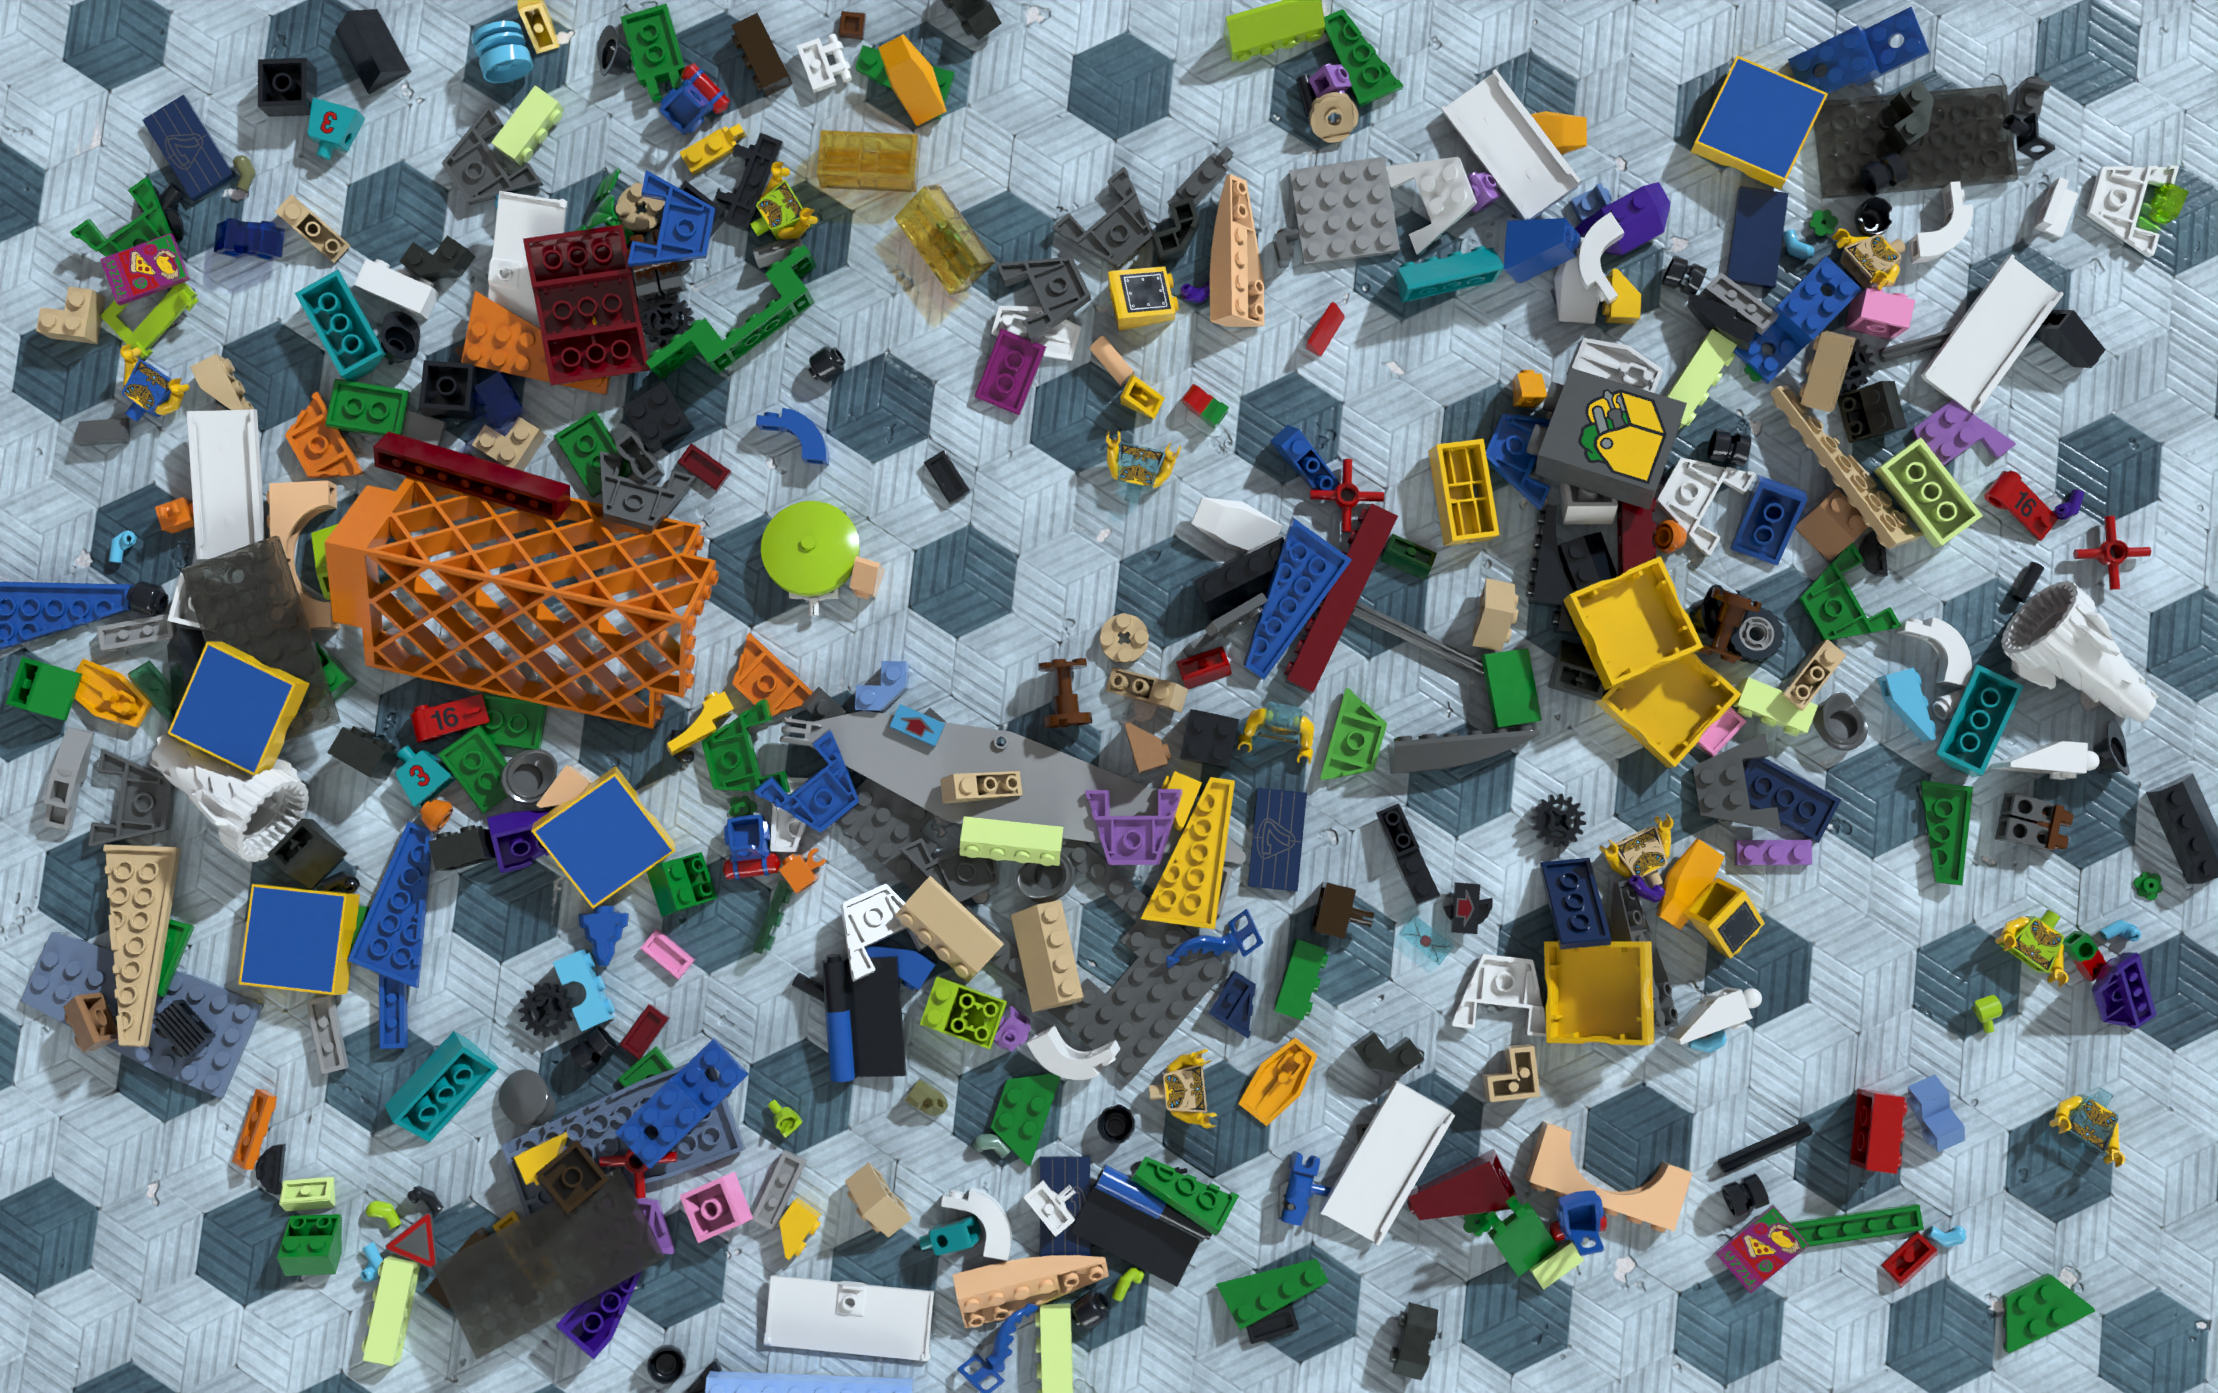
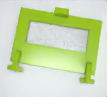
M186 282L121 306L114 300L100 317L126 344H131V349L138 347L141 350L140 359L146 361L153 353L150 348L185 309L190 311L197 304L199 299L196 296L198 294Z

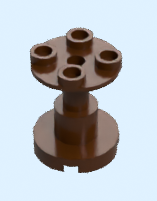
M1713 587L1710 597L1722 601L1716 616V620L1720 621L1712 644L1702 643L1703 648L1698 650V652L1711 655L1713 651L1721 654L1720 659L1735 663L1736 659L1741 660L1742 657L1726 651L1734 626L1740 627L1746 609L1759 613L1762 603L1754 601L1752 605L1750 598L1726 590L1719 594L1721 589Z
M1086 658L1072 659V662H1066V659H1054L1051 662L1038 663V670L1040 672H1056L1058 695L1053 696L1055 715L1043 717L1044 727L1061 728L1093 723L1091 712H1079L1078 694H1073L1071 670L1087 667Z

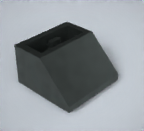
M1880 381L1838 396L1837 401L1849 443L1887 435L1907 428L1895 381Z
M1561 640L1548 687L1592 701L1600 700L1604 687L1586 648Z
M302 818L267 855L285 873L308 888L314 889L348 853L314 819Z

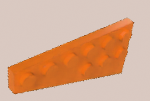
M475 291L461 363L474 364L477 367L550 382L540 328ZM611 377L561 385L607 395Z

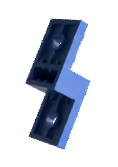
M1909 7L1864 30L1857 25L1788 59L1797 81L1826 92L1829 95L1852 83L1860 87L1931 52L1914 9ZM1898 34L1904 37L1903 44L1898 48L1891 47L1892 37ZM1825 64L1827 66L1826 74L1823 77L1817 78L1814 74L1815 68L1818 65Z
M1825 256L1772 309L1779 314L1777 320L1762 335L1756 332L1749 352L1736 347L1733 353L1756 371L1766 384L1770 383L1853 300L1862 288L1830 258ZM1822 285H1826L1831 288V296H1825L1822 294ZM1763 344H1768L1772 347V355L1763 353Z
M714 1038L675 1076L669 1079L615 1133L651 1169L742 1082L749 1073ZM713 1067L719 1071L717 1081H711L707 1078L706 1072L708 1068ZM652 1125L658 1129V1137L656 1139L647 1137L645 1132L647 1126Z

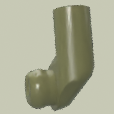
M239 155L233 159V165L241 175L236 188L248 192L256 171L249 158Z

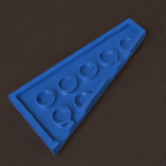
M1293 517L1291 518L1265 596L1268 601L1262 606L1263 611L1259 614L1243 662L1246 668L1264 680L1352 561L1351 558Z
M0 582V650L131 611L132 609L127 600V592L134 585Z
M408 821L347 961L414 988H419L431 865V851L428 841L433 840L434 832Z

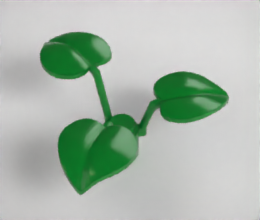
M619 167L599 183L594 192L593 200L595 202L600 200V203L597 205L594 213L588 218L586 226L581 225L574 231L590 229L603 222L606 224L605 227L622 224L623 221L614 213V196L609 194L621 172ZM623 225L627 245L630 242L629 237L633 236L634 233Z

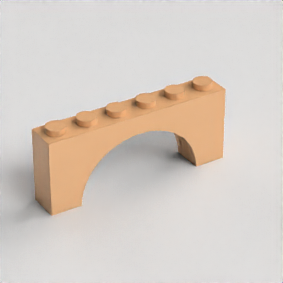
M328 480L269 483V491L266 493L267 503L270 508V515L267 516V526L270 529V539L267 541V549L270 553L268 575L271 578V587L268 590V598L271 602V612L268 616L269 624L272 630L281 633L340 630V623L333 622L331 602L318 601L304 589L298 579L294 561L296 543L306 524L322 512L337 509V485Z
M1543 1121L1525 1179L1531 1182L1530 1187L1545 1192L1546 1188L1554 1190V1195L1558 1197L1579 1191L1595 1190L1602 1200L1605 1213L1616 1217L1618 1212L1627 1215L1626 1220L1641 1225L1642 1221L1651 1223L1650 1228L1663 1233L1666 1232V1229L1675 1231L1691 1180V1172L1662 1162L1654 1177L1636 1189L1618 1192L1598 1188L1590 1184L1580 1174L1573 1162L1570 1151L1572 1132Z

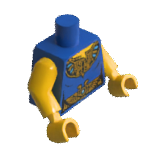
M131 344L122 346L120 354L125 359L122 395L133 402L125 414L138 422L145 412L161 417L178 410L185 392L190 389L189 385H181L182 378L171 379L151 364L141 359L137 360L136 357L141 355V350L138 347L131 350Z

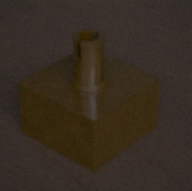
M1322 882L1311 931L1345 939L1349 922L1371 928L1373 921L1363 919V917L1374 919V912L1353 908L1356 889Z
M578 1140L534 1175L535 1179L565 1216L609 1180Z

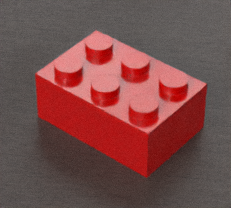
M1857 1089L1850 1164L1865 1170L1897 1174V1170L1902 1163V1156L1899 1153L1900 1143L1903 1142L1905 1135L1904 1128L1902 1127L1903 1117L1907 1114L1905 1097L1888 1092Z

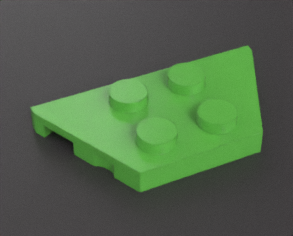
M1345 688L1320 774V780L1372 772L1375 769L1387 723L1379 715L1375 714L1365 702L1363 703L1349 688Z

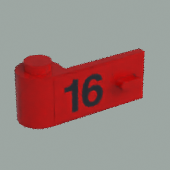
M2012 470L2008 472L2002 471L1984 494V498L1994 507L2008 510L2038 541H2042L2057 522V516L2021 480L2022 477L2017 472Z
M483 694L430 708L428 705L413 708L414 712L410 714L417 743L431 742L442 738V735L490 723Z

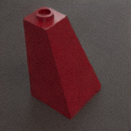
M1492 1149L1413 1189L1408 1196L1407 1204L1413 1215L1416 1214L1419 1220L1509 1210L1510 1207L1506 1200L1513 1195L1516 1197L1517 1193L1495 1149Z

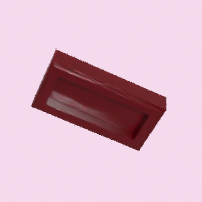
M692 443L677 461L680 466L717 492L732 473Z
M648 1004L619 1046L640 1060L667 1024L670 1017L653 1005Z

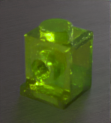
M2166 181L2154 191L2156 195L2150 203L2152 210L2149 217L2154 222L2160 224H2168L2179 216L2189 191Z

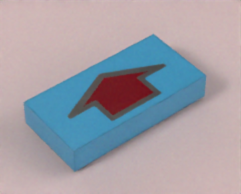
M899 704L890 724V728L933 747H936L945 727V723L902 704Z

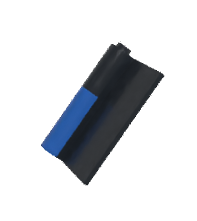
M831 954L826 956V960L821 961L830 1080L832 1082H846L857 1077L907 1075L898 956L869 957L875 971L854 982L851 977L849 958H841V954Z
M1106 1164L1101 1169L1070 1230L1071 1233L1178 1287L1199 1243L1205 1239L1209 1240L1212 1236V1233L1139 1185L1131 1177Z

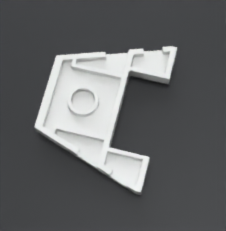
M1459 157L1386 166L1389 184L1393 189L1415 179L1431 220L1430 225L1409 234L1416 255L1423 254L1427 247L1434 241L1436 242L1452 224L1454 225L1477 204Z
M2113 166L2100 168L2086 216L2144 256L2150 258L2155 254L2160 234L2136 227L2147 184H2151L2164 189H2171L2174 187L2179 166H2148L2143 168Z
M1680 458L1657 496L1656 503L1673 521L1684 527L1687 537L1706 557H1710L1721 537L1699 525L1703 515L1722 483L1741 494H1745L1756 473Z
M887 884L841 904L853 982L875 971L865 950L867 946L907 929L918 951L929 947L927 944L922 943L918 936L908 927L904 926L900 919L895 916L905 902Z
M1481 954L1453 1016L1451 1026L1475 1029L1477 1003L1528 1009L1525 1034L1546 1037V1015L1544 1006H1542L1533 960Z

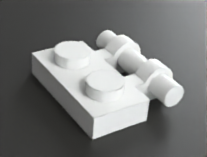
M831 34L827 37L829 44L822 46L820 38L797 46L814 93L837 85L834 76L838 74L841 75L843 82L852 80L850 64L845 60L843 45L838 41L836 34ZM834 55L836 64L830 66L826 56Z

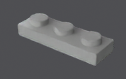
M1721 272L1704 289L1703 293L1715 302L1736 308V317L1756 325V332L1760 335L1779 316L1777 312Z
M169 614L98 626L100 651L106 652L171 640L176 633V624L167 621Z
M334 995L306 1001L321 1075L349 1068Z
M786 1149L783 1151L756 1208L752 1221L773 1231L776 1229L806 1165L807 1159Z

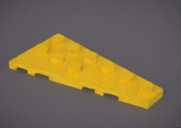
M1209 778L1141 919L1215 929L1235 780Z

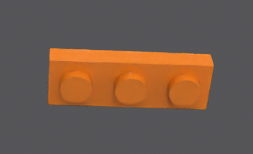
M255 1090L232 1159L233 1163L243 1169H254L260 1155L263 1139L268 1131L271 1115L276 1107L277 1097L266 1090Z

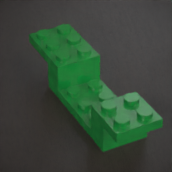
M805 245L795 247L787 254L788 257L783 261H777L769 266L768 272L765 275L780 296V299L770 301L766 305V309L760 314L755 313L746 320V324L741 328H734L728 332L726 339L722 341L706 318L699 319L689 326L688 331L671 338L669 345L662 350L657 349L649 355V359L645 361L647 365L662 381L695 355L701 353L718 375L815 303L808 289L800 280L801 277L817 266L808 248Z

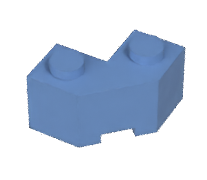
M882 661L881 686L856 685L855 710L858 712L883 713L900 695L908 690L909 664L906 661Z
M1936 1075L1908 1086L1907 1103L1914 1112L1922 1129V1136L1928 1145L1932 1144L1935 1150L1940 1152L1965 1141V1126L1950 1108L1949 1091Z

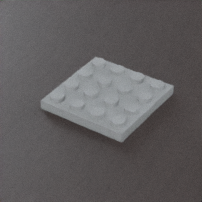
M1385 156L1289 170L1303 266L1399 253L1400 246Z

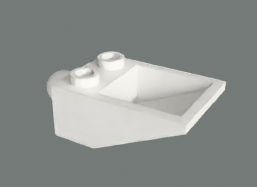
M2060 741L2041 744L1991 764V769L2050 774L2049 779L2066 780V778L2076 779L2077 774H2085L2087 771L2096 769L2100 759L2095 752L2088 751V743Z
M1726 987L1704 995L1678 1023L1679 1026H1676L1667 1035L1668 1041L1684 1044L1728 1027L1737 1029L1745 1026V1021L1752 1019L1749 1008H1756L1762 1002L1761 993L1754 988H1748L1742 992V989Z

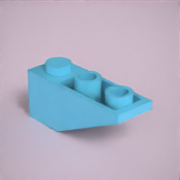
M1910 668L1878 677L1877 679L1886 704L1922 742L1935 740L1936 726L1933 720H1930L1927 711L1929 704L1926 697L1922 694L1920 688L1922 684L1921 678L1915 672V669Z

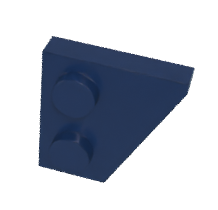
M1233 970L1207 1010V1013L1244 1037L1249 1038L1250 1019L1253 1013L1252 1001L1255 996L1256 984Z

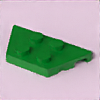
M1053 1073L1007 1079L991 1125L993 1131L1028 1166H1031L1061 1078Z
M2051 1274L2042 1275L2003 1294V1308L2005 1310L2003 1328H2005L2006 1343H2003V1349L2005 1352L2011 1353L2095 1312V1309Z

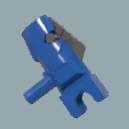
M1293 1151L1288 1166L1290 1169L1288 1181L1278 1186V1219L1285 1223L1302 1226L1309 1210V1197H1312L1313 1194L1327 1197L1332 1188L1313 1183L1314 1176H1317L1320 1166L1319 1157L1311 1155L1308 1162L1303 1165V1155Z

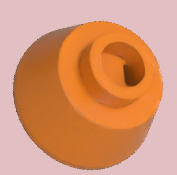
M1665 520L1656 528L1654 541L1661 552L1672 553L1682 548L1686 543V530L1675 521Z
M434 799L432 802L427 801L420 810L422 814L421 820L429 831L441 830L453 813L452 804Z

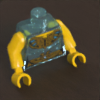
M1108 431L1106 434V442L1108 444L1106 462L1111 476L1118 480V486L1127 488L1125 501L1139 503L1141 491L1152 492L1153 488L1160 487L1171 476L1176 462L1175 458L1180 454L1181 446L1178 447L1175 453L1170 450L1172 442L1167 445L1165 451L1120 442L1121 433L1119 431L1118 438L1112 440L1109 438Z
M1268 702L1263 708L1250 712L1243 730L1244 734L1238 737V750H1240L1241 745L1247 744V752H1251L1253 747L1252 736L1301 745L1297 762L1300 763L1301 757L1305 756L1309 759L1308 764L1311 763L1314 753L1311 748L1313 745L1314 724L1304 716L1302 708Z
M2099 1088L2093 1098L2078 1094L2059 1102L2055 1119L2049 1122L2051 1127L2056 1126L2059 1128V1134L2065 1132L2094 1151L2107 1152L2103 1159L2106 1164L2114 1160L2115 1167L2118 1168L2125 1163V1156L2120 1152L2119 1125L2117 1122L2119 1116L2107 1108L2113 1098V1094Z

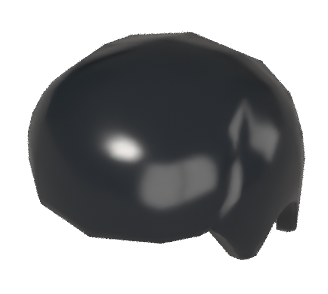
M1873 197L1864 201L1856 209L1854 215L1855 226L1858 232L1870 237L1884 234L1892 223V220H1890L1892 206L1884 198Z
M1117 1104L1107 1107L1102 1111L1097 1120V1130L1102 1139L1111 1144L1124 1143L1129 1140L1135 1131V1119L1128 1108Z
M661 1345L650 1354L647 1370L654 1381L660 1384H671L684 1374L686 1358L680 1348L673 1345Z

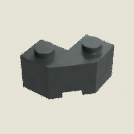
M942 0L946 8H951L961 21V27L968 36L972 35L980 40L1002 24L992 4L987 0Z
M1920 79L1899 92L1890 102L1902 120L1895 124L1884 136L1897 154L1902 153L1917 143L1929 131L1934 98Z
M1192 197L1170 203L1168 215L1173 228L1153 234L1152 243L1160 265L1183 258L1198 230L1199 217Z
M447 235L433 255L413 242L399 262L418 277L435 282L437 279L461 277L475 256L466 247Z
M1370 1031L1351 1044L1363 1063L1372 1069L1405 1074L1425 1060L1408 1037H1404L1387 1050L1375 1032Z
M1409 1302L1405 1311L1400 1312L1398 1326L1401 1327V1337L1397 1346L1392 1347L1389 1361L1393 1362L1392 1373L1422 1381L1430 1363L1431 1356L1429 1355L1431 1341H1435L1438 1309Z

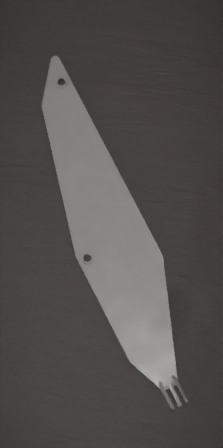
M859 711L814 722L783 717V723L806 727V729L783 726L781 729L782 733L805 738L780 736L779 742L805 745L815 749L812 743L827 730L831 729L847 767L947 822L963 824L965 816L1063 827L1064 839L1102 844L1085 790H1110V816H1158V791L1010 731L942 722L945 723V727L936 747H933L890 728L894 717L891 714ZM998 739H1004L1006 744L1004 746H998L996 741ZM1020 771L1023 796L943 804L941 778L963 773ZM1192 806L1181 832L1175 830L1172 824L1163 853L1173 854L1196 806ZM1227 836L1224 861L1243 863L1246 860V854Z

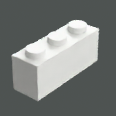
M369 259L365 260L354 283L357 288L428 320L440 294L433 288L434 284L423 278L417 281L411 278L412 274L400 268L394 271L389 268L390 265L379 259H376L375 262Z

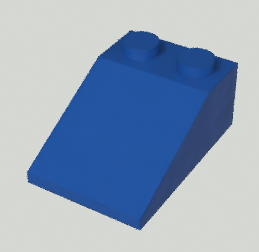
M1758 475L1745 505L1731 549L1778 566L1807 502L1806 492Z

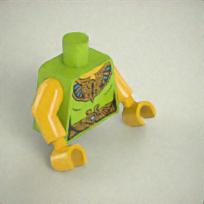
M774 162L771 166L773 175L759 202L756 204L762 217L750 225L757 236L771 230L777 240L799 239L808 228L817 224L818 219L815 216H811L814 213V209L803 208L787 181H783L782 177H788L790 174L789 168H782L783 162Z
M2046 910L2041 919L2035 916H2021L2005 923L2001 936L1995 939V942L2004 948V951L2010 952L2037 972H2050L2051 975L2047 977L2049 983L2057 980L2058 987H2061L2068 982L2069 977L2064 971V936L2054 929L2060 920V916L2050 910Z

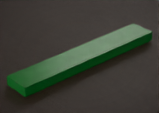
M1917 1203L1789 1222L1809 1244L1808 1247L1924 1230L1920 1205Z

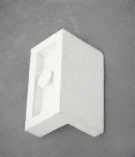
M2059 177L2049 185L2034 224V229L2057 238L2063 236L2078 198V193L2066 189L2069 180Z

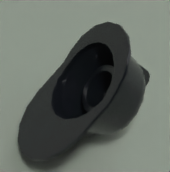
M606 26L600 35L597 46L601 75L606 76L608 73L614 75L630 73L632 71L631 48L618 39L613 26Z
M390 312L383 320L379 341L386 352L384 357L388 359L389 365L414 359L418 354L420 328L417 322L404 312Z
M1717 584L1710 587L1704 599L1694 602L1689 608V618L1696 632L1707 634L1710 638H1714L1720 621L1716 620V616L1722 601L1710 597L1713 587L1721 589L1719 594L1723 593L1724 589L1721 585Z
M2111 720L2107 725V737L2094 746L2093 752L2100 759L2096 771L2099 774L2122 772L2127 776L2130 774L2127 762L2125 738L2119 724Z

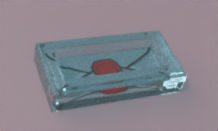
M1413 915L1399 934L1439 966L1454 947L1452 943L1416 915Z

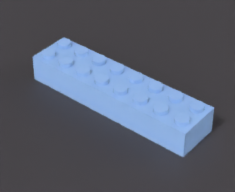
M710 1371L706 1377L705 1393H912L913 1378Z

